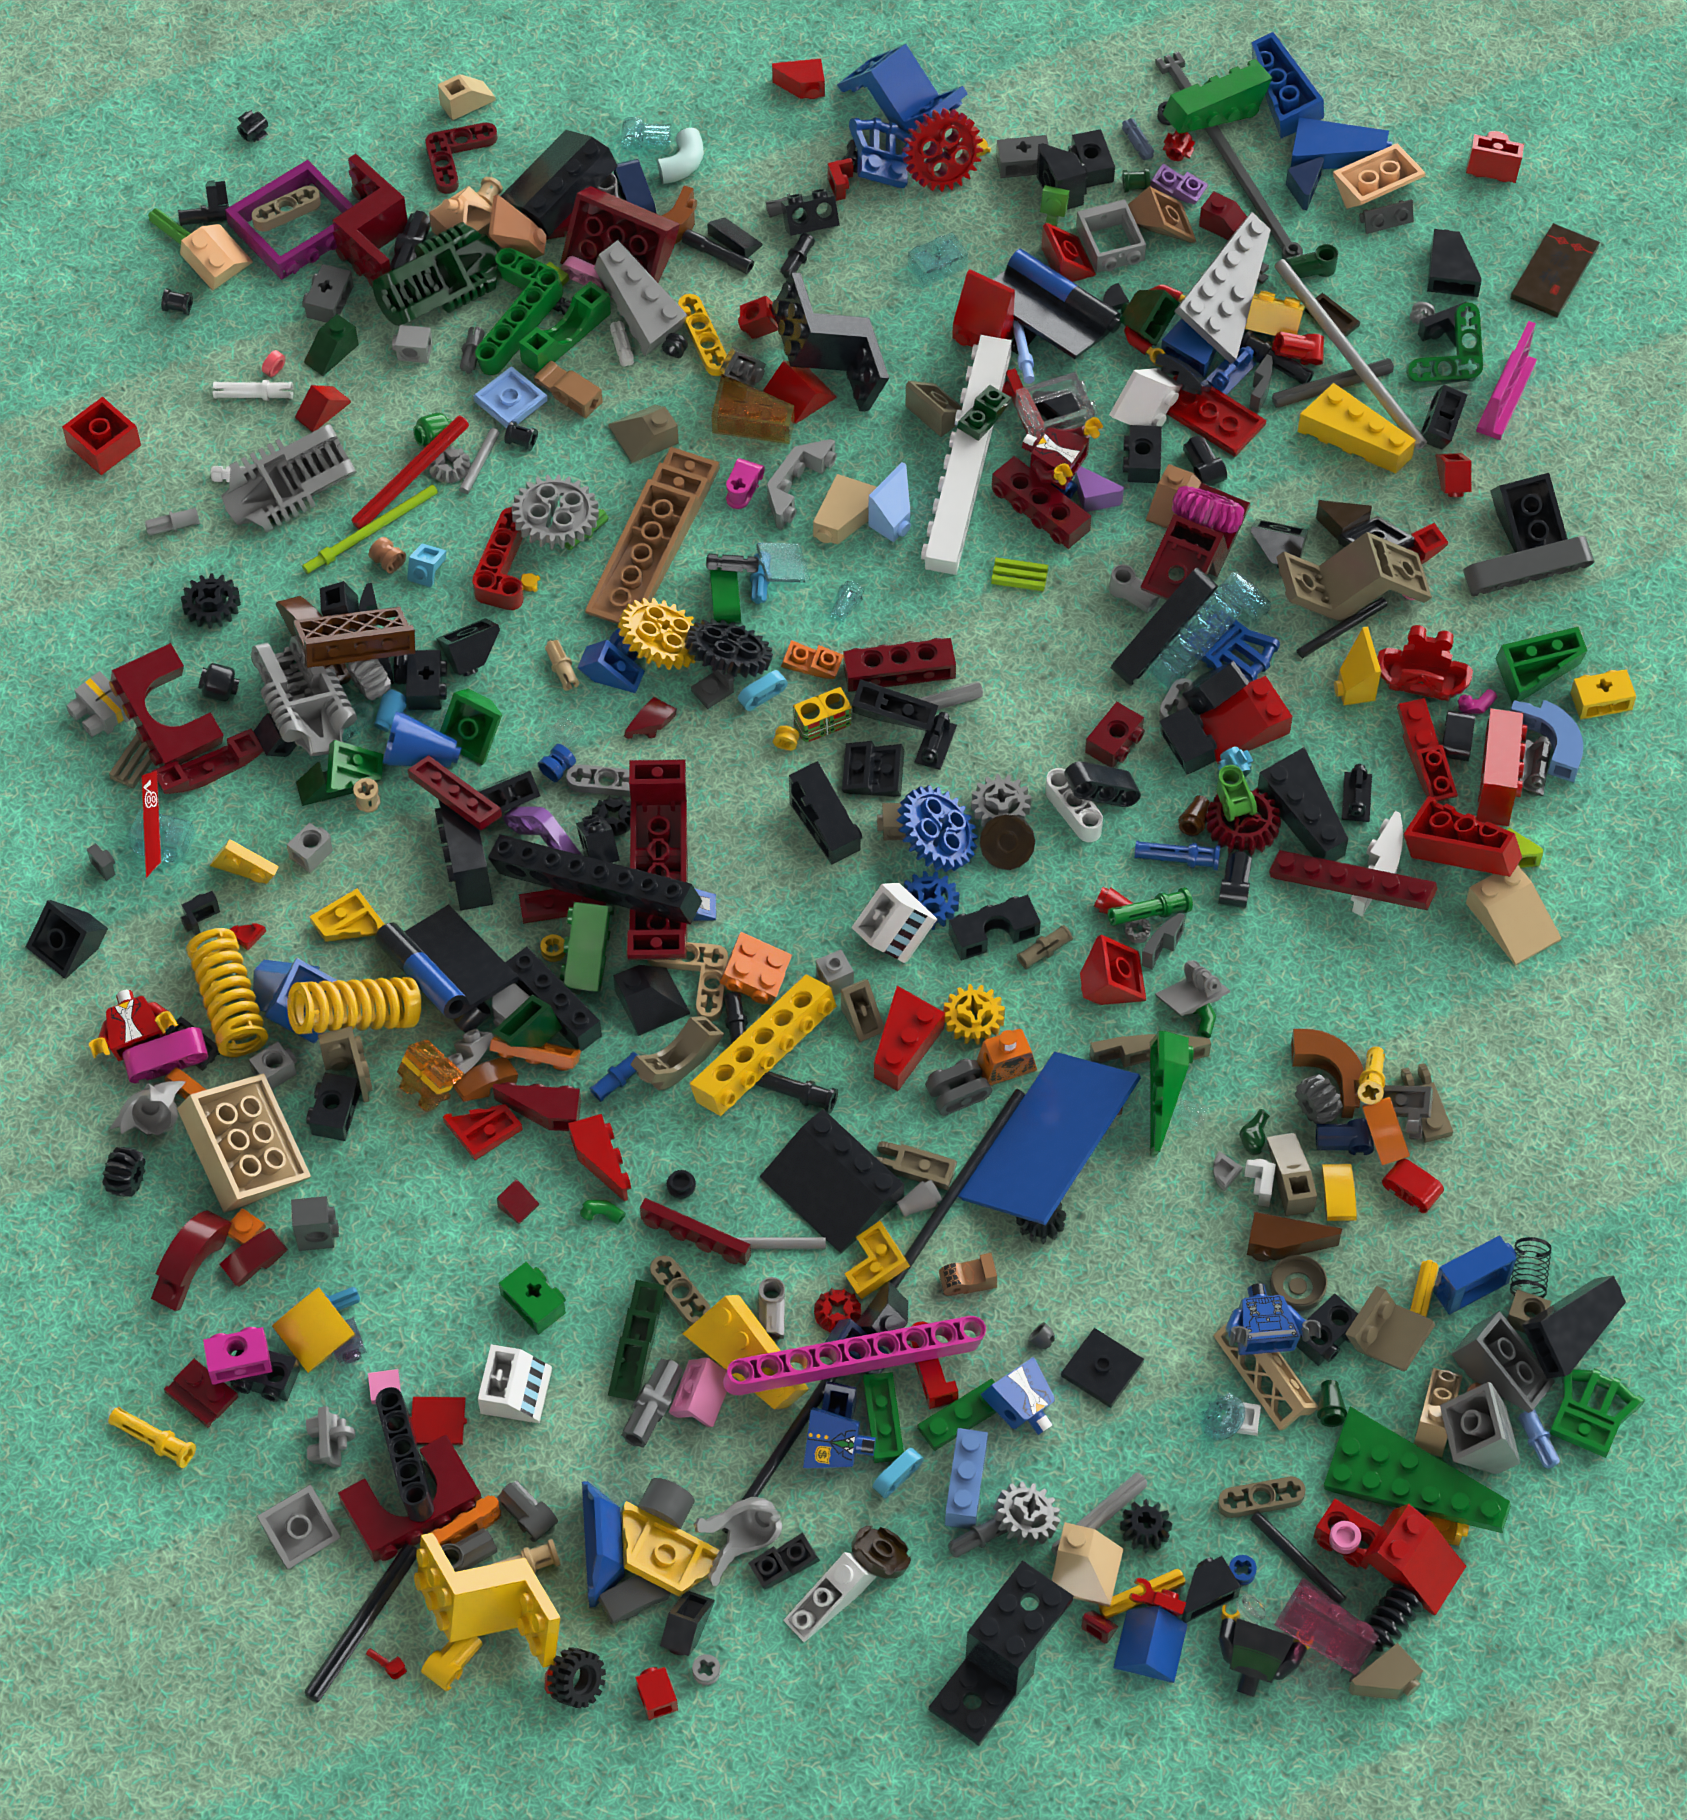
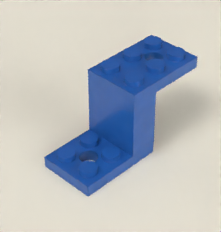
M907 44L870 58L837 84L842 92L848 90L855 92L862 87H867L888 121L897 123L899 128L905 132L907 131L909 134H911L908 131L909 128L914 130L918 128L915 123L916 120L921 123L924 122L923 114L931 118L934 109L940 115L943 108L951 112L952 109H957L963 104L961 99L968 95L963 86L938 94Z

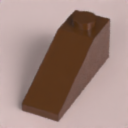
M1254 1212L1247 1255L1252 1256L1257 1261L1267 1262L1269 1260L1276 1261L1292 1255H1301L1339 1246L1342 1228Z

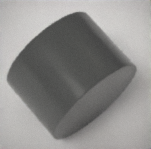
M653 1478L637 1507L681 1529L695 1499L686 1489L678 1484L662 1478Z

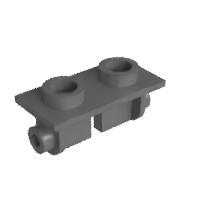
M1400 200L1395 204L1363 210V213L1359 214V219L1361 223H1365L1366 234L1414 222L1413 200Z
M1545 736L1539 737L1536 742L1525 740V755L1522 760L1524 762L1522 779L1519 778V781H1523V789L1540 796L1544 795L1552 746L1549 738Z

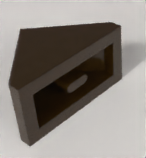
M1318 500L1316 519L1338 540L1340 534L1370 520L1372 506Z

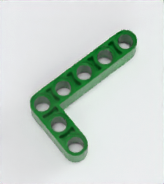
M513 248L501 249L497 252L495 260L502 279L523 289V292L475 350L480 369L486 375H496L502 371L519 350V341L538 327L560 300L564 292L559 274L554 268Z

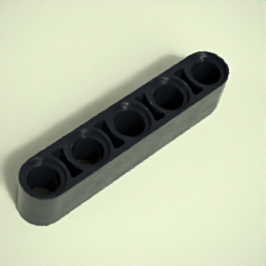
M1198 567L1194 569L1117 657L1110 668L1128 685L1132 686L1134 684L1133 681L1139 679L1216 591L1218 585Z
M388 1387L381 1390L376 1396V1405L405 1510L411 1520L423 1522L429 1519L434 1512L431 1492L410 1414L402 1393L397 1388Z

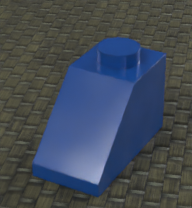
M608 640L586 646L577 667L596 683L636 693L645 670Z

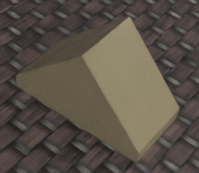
M868 979L841 989V1010L859 1042L883 1033L884 1025Z

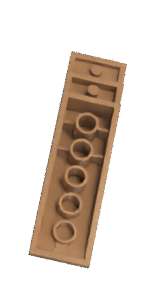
M670 447L663 463L659 462L652 479L647 480L585 609L586 614L619 624L623 611L628 604L632 605L634 600L641 603L642 599L645 598L651 603L720 469L719 462Z

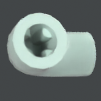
M686 128L681 130L675 139L679 148L678 153L671 157L657 160L662 184L684 179L699 167L704 151L703 142L697 129Z

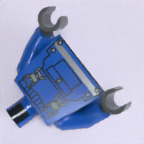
M1261 1283L1253 1284L1247 1288L1249 1297L1242 1299L1239 1308L1232 1311L1225 1327L1230 1338L1229 1345L1234 1346V1342H1238L1239 1355L1294 1351L1300 1335H1302V1339L1305 1342L1310 1340V1336L1321 1338L1320 1322L1305 1320L1291 1305H1287L1285 1298L1281 1295L1267 1296L1265 1285Z

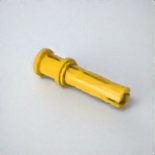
M1371 1047L1367 1051L1365 1071L1361 1073L1359 1079L1358 1097L1362 1102L1370 1105L1380 1102L1384 1095L1386 1080L1383 1074L1385 1053L1383 1054L1384 1050L1380 1047Z
M121 1407L115 1408L109 1416L108 1423L150 1445L158 1456H167L176 1461V1465L180 1468H185L195 1454L196 1445L194 1443H186L175 1437V1433L170 1430L161 1431L128 1413Z

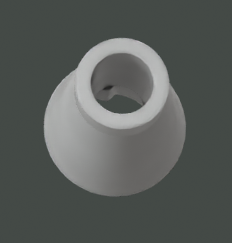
M932 1180L919 1183L896 1203L904 1217H907L911 1214L936 1207V1203L940 1202L942 1198Z

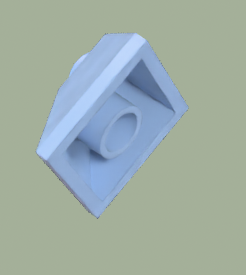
M903 462L869 495L868 526L892 542L899 536L904 537L911 527L906 464Z

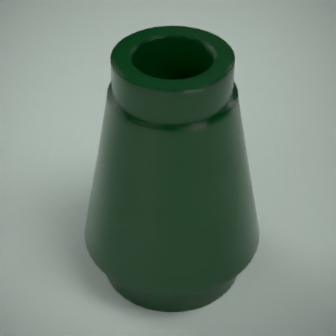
M1326 1380L1321 1383L1317 1417L1324 1426H1340L1345 1421L1347 1410L1339 1383L1335 1380Z

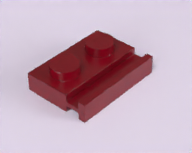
M195 1358L173 1379L169 1386L164 1388V1392L207 1428L238 1398L237 1392L224 1382L212 1384L208 1369Z

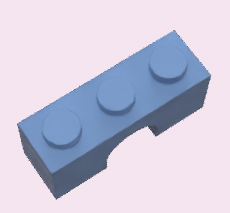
M961 1428L957 1430L945 1513V1526L970 1529L971 1526L976 1525L988 1432Z

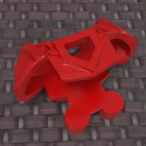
M1413 625L1407 637L1409 642L1407 645H1404L1403 651L1395 648H1385L1379 651L1377 659L1381 669L1380 677L1388 684L1390 690L1404 691L1449 701L1451 698L1456 697V695L1463 693L1472 681L1473 669L1468 664L1451 661L1453 655L1450 654V650L1453 647L1454 635L1449 631H1440L1437 637L1433 638L1426 636L1427 630L1423 626Z

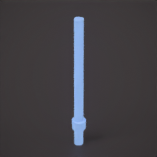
M1013 319V331L1019 354L1017 357L1018 367L1023 373L1024 382L1031 384L1035 380L1033 357L1028 351L1023 325Z

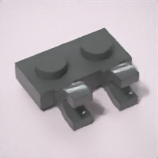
M1385 1085L1382 1099L1391 1098L1397 1117H1408L1406 1132L1409 1133V1138L1411 1140H1422V1118H1431L1432 1087Z

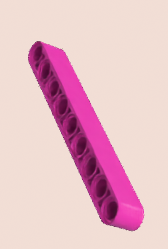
M966 1316L740 1358L729 1364L723 1379V1385L725 1390L732 1395H744L972 1352L979 1347L986 1333V1325L979 1317ZM964 1330H970L974 1332L976 1337H968L965 1334ZM941 1335L945 1337L948 1343L939 1342L935 1336ZM907 1341L916 1342L919 1348H911ZM878 1347H887L891 1353L884 1354L879 1351ZM855 1351L859 1353L862 1359L852 1358L849 1352ZM820 1357L829 1358L833 1364H824L821 1362ZM790 1363H800L804 1369L796 1370ZM770 1368L774 1371L775 1375H765L761 1369ZM732 1374H742L746 1380L737 1381L733 1378Z

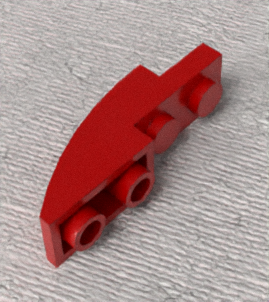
M1425 698L1399 703L1397 710L1404 730L1402 737L1425 795L1435 798L1437 802L1456 798L1458 794L1443 745H1439Z

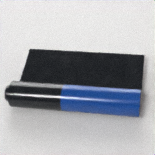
M1021 248L1011 256L1006 270L993 279L1015 290L1014 320L1073 359L1078 358L1110 332L1115 333L1121 325V313Z
M449 904L406 931H403L398 924L393 922L381 926L375 936L376 943L408 977H412L416 981L424 995L448 1019H456L519 980L518 975Z

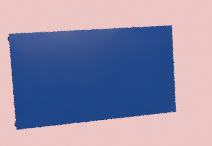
M1054 1051L958 1197L963 1201L1046 1225L1140 1081V1074Z

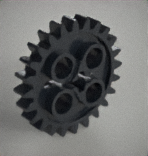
M704 619L701 623L695 622L694 626H690L685 638V648L689 649V655H695V661H703L702 666H712V671L722 670L723 675H726L727 672H730L734 677H737V674H741L744 678H747L748 674L756 677L757 673L762 675L764 670H768L773 656L771 653L772 648L768 647L769 642L762 641L763 636H755L754 630L747 631L744 625L738 627L735 622L727 624L722 619L720 623L714 619H711L710 623Z

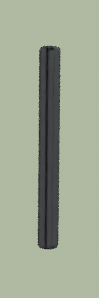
M408 1543L404 1544L305 1689V1694L310 1700L319 1702L417 1559V1548Z

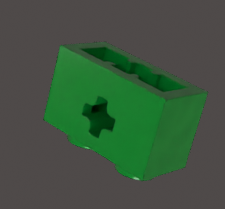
M525 1262L499 1282L500 1295L539 1335L566 1314L564 1304L566 1299L556 1287L552 1289L546 1283L547 1279L539 1268L535 1267L533 1269Z

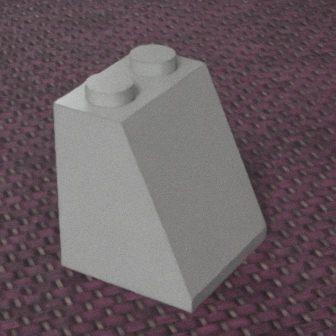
M1487 1382L1440 1405L1453 1462L1493 1474H1499L1521 1463L1507 1407L1492 1383Z

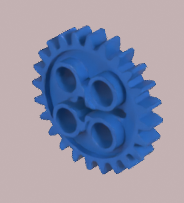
M930 785L925 788L920 786L907 794L900 802L902 806L897 809L901 816L896 821L903 824L898 831L906 834L902 841L910 842L909 852L916 851L917 860L923 857L925 859V866L928 867L933 863L936 871L940 868H943L944 872H948L950 869L956 871L970 861L969 859L975 855L973 851L978 847L974 843L978 836L972 833L976 826L969 824L972 816L964 814L966 806L959 807L957 805V797L953 800L950 799L949 791L942 794L940 787L933 790Z

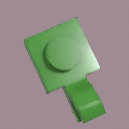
M1044 186L1040 212L1047 214L1045 223L1057 227L1059 216L1065 217L1070 190Z

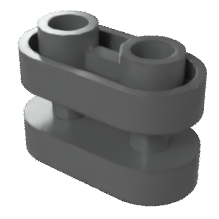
M967 1058L958 1061L948 1069L932 1072L925 1083L930 1095L938 1097L935 1104L943 1116L983 1101L992 1093L988 1080L986 1078H979L982 1075V1070L978 1062Z

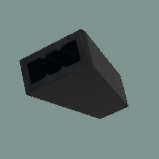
M1614 1275L1591 1280L1522 1324L1546 1379L1569 1375L1626 1303Z

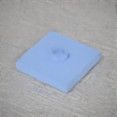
M512 366L473 395L474 402L505 428L508 427L511 421L519 424L548 401L547 395Z

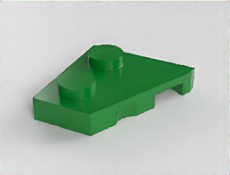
M333 740L329 744L326 792L331 793L354 788L355 783L364 778L372 779L375 782L382 779L384 754Z

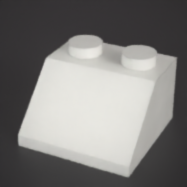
M1159 368L1134 370L1109 415L1129 425L1162 426L1166 421L1168 409L1175 404L1179 397L1178 392L1182 385Z

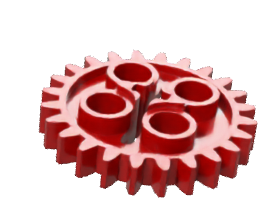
M943 108L940 115L934 109L931 118L923 114V123L915 121L918 127L916 130L909 128L908 131L912 134V138H904L909 147L902 149L908 155L903 158V161L909 164L906 170L912 174L911 177L916 182L919 181L922 187L927 185L933 191L937 186L943 192L945 185H947L950 190H953L954 182L962 186L961 178L971 179L968 173L969 170L977 171L973 164L974 162H981V159L976 155L984 150L977 145L983 139L980 136H976L980 130L974 126V121L970 118L967 119L968 116L964 113L959 114L955 109H952L949 114V111ZM952 128V133L945 137L946 131ZM931 141L930 147L923 151L924 145ZM962 149L961 156L955 158L956 153ZM941 162L940 168L934 172L935 165Z

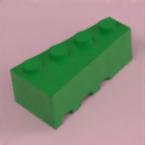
M1256 59L1248 61L1247 67L1242 69L1238 66L1229 70L1228 75L1221 78L1217 75L1213 76L1203 86H1199L1197 83L1171 94L1163 116L1179 134L1252 118L1259 112L1272 77Z

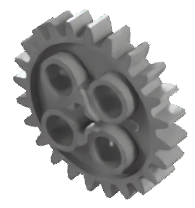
M546 475V481L536 477L535 485L531 482H526V489L519 488V495L514 496V503H512V521L515 522V529L521 530V537L523 538L530 535V543L539 540L540 547H543L545 543H549L551 549L554 548L555 544H559L564 549L566 542H569L572 546H575V539L584 542V534L591 536L592 528L597 527V520L599 519L598 501H595V494L589 493L588 486L581 488L580 480L574 484L571 483L570 476L565 481L561 480L560 475H557L555 480ZM560 496H562V498L560 499V507H557L558 500ZM551 517H553L552 525H551V527H549L550 524H551Z

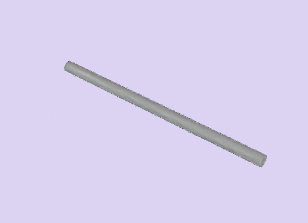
M1279 260L1275 264V269L1398 427L1416 440L1415 448L1417 450L1423 448L1427 443L1426 439L1286 260Z

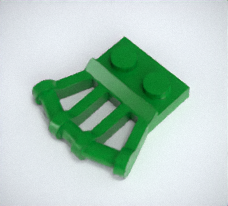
M1573 1369L1569 1375L1562 1377L1563 1401L1549 1433L1606 1458L1619 1426L1643 1405L1645 1399L1640 1395H1634L1620 1382L1621 1379L1617 1377L1611 1379L1604 1376L1598 1369ZM1572 1381L1588 1382L1580 1403L1572 1400ZM1596 1385L1608 1390L1600 1411L1587 1406ZM1616 1394L1628 1405L1615 1417H1612L1607 1413Z

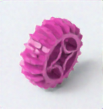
M1179 487L1172 502V511L1178 516L1216 531L1237 532L1244 517V508L1239 503L1200 488Z

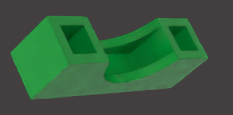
M592 281L587 283L573 295L569 309L555 326L548 330H541L536 327L519 341L521 362L536 373L548 362H556L611 314L610 294Z

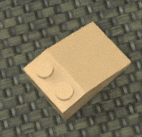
M1517 865L1510 877L1492 874L1469 887L1466 899L1467 906L1515 966L1561 941L1562 938L1538 892L1519 865Z

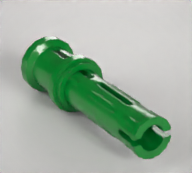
M1184 887L1175 893H1159L1151 900L1108 909V919L1111 925L1117 926L1157 915L1166 918L1171 913L1180 911L1184 913L1190 912L1193 908V900L1189 890Z

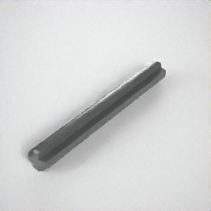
M1390 358L1367 364L1376 377L1390 374L1394 368ZM1350 369L1272 394V402L1276 408L1321 395L1333 383L1340 388L1361 383L1363 380L1354 369Z

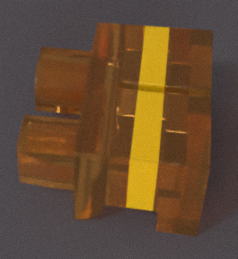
M428 1039L408 1045L397 1070V1073L402 1077L399 1088L410 1095L418 1092L421 1095L418 1106L425 1112L436 1109L440 1102L450 1099L451 1094L449 1092L452 1086L460 1082L464 1075L447 1057L444 1058L445 1055Z

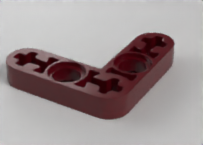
M488 122L434 132L426 137V151L438 191L444 194H451L458 189V175L452 154L495 144L498 139L495 125ZM488 132L489 136L485 137L483 133ZM459 137H466L468 139L464 143H457L455 141ZM435 142H439L441 151H436ZM441 160L449 162L444 167H439L435 165L438 161ZM448 174L449 184L444 182L443 175Z

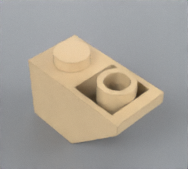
M461 74L438 84L440 105L452 121L496 101V97L484 81Z

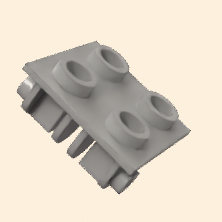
M1191 960L1184 965L1186 979L1155 993V995L1178 1015L1183 1016L1194 1013L1196 1009L1208 1003L1220 1000L1222 996L1230 993V990L1220 983L1219 979L1212 975L1205 967L1200 966L1197 961Z

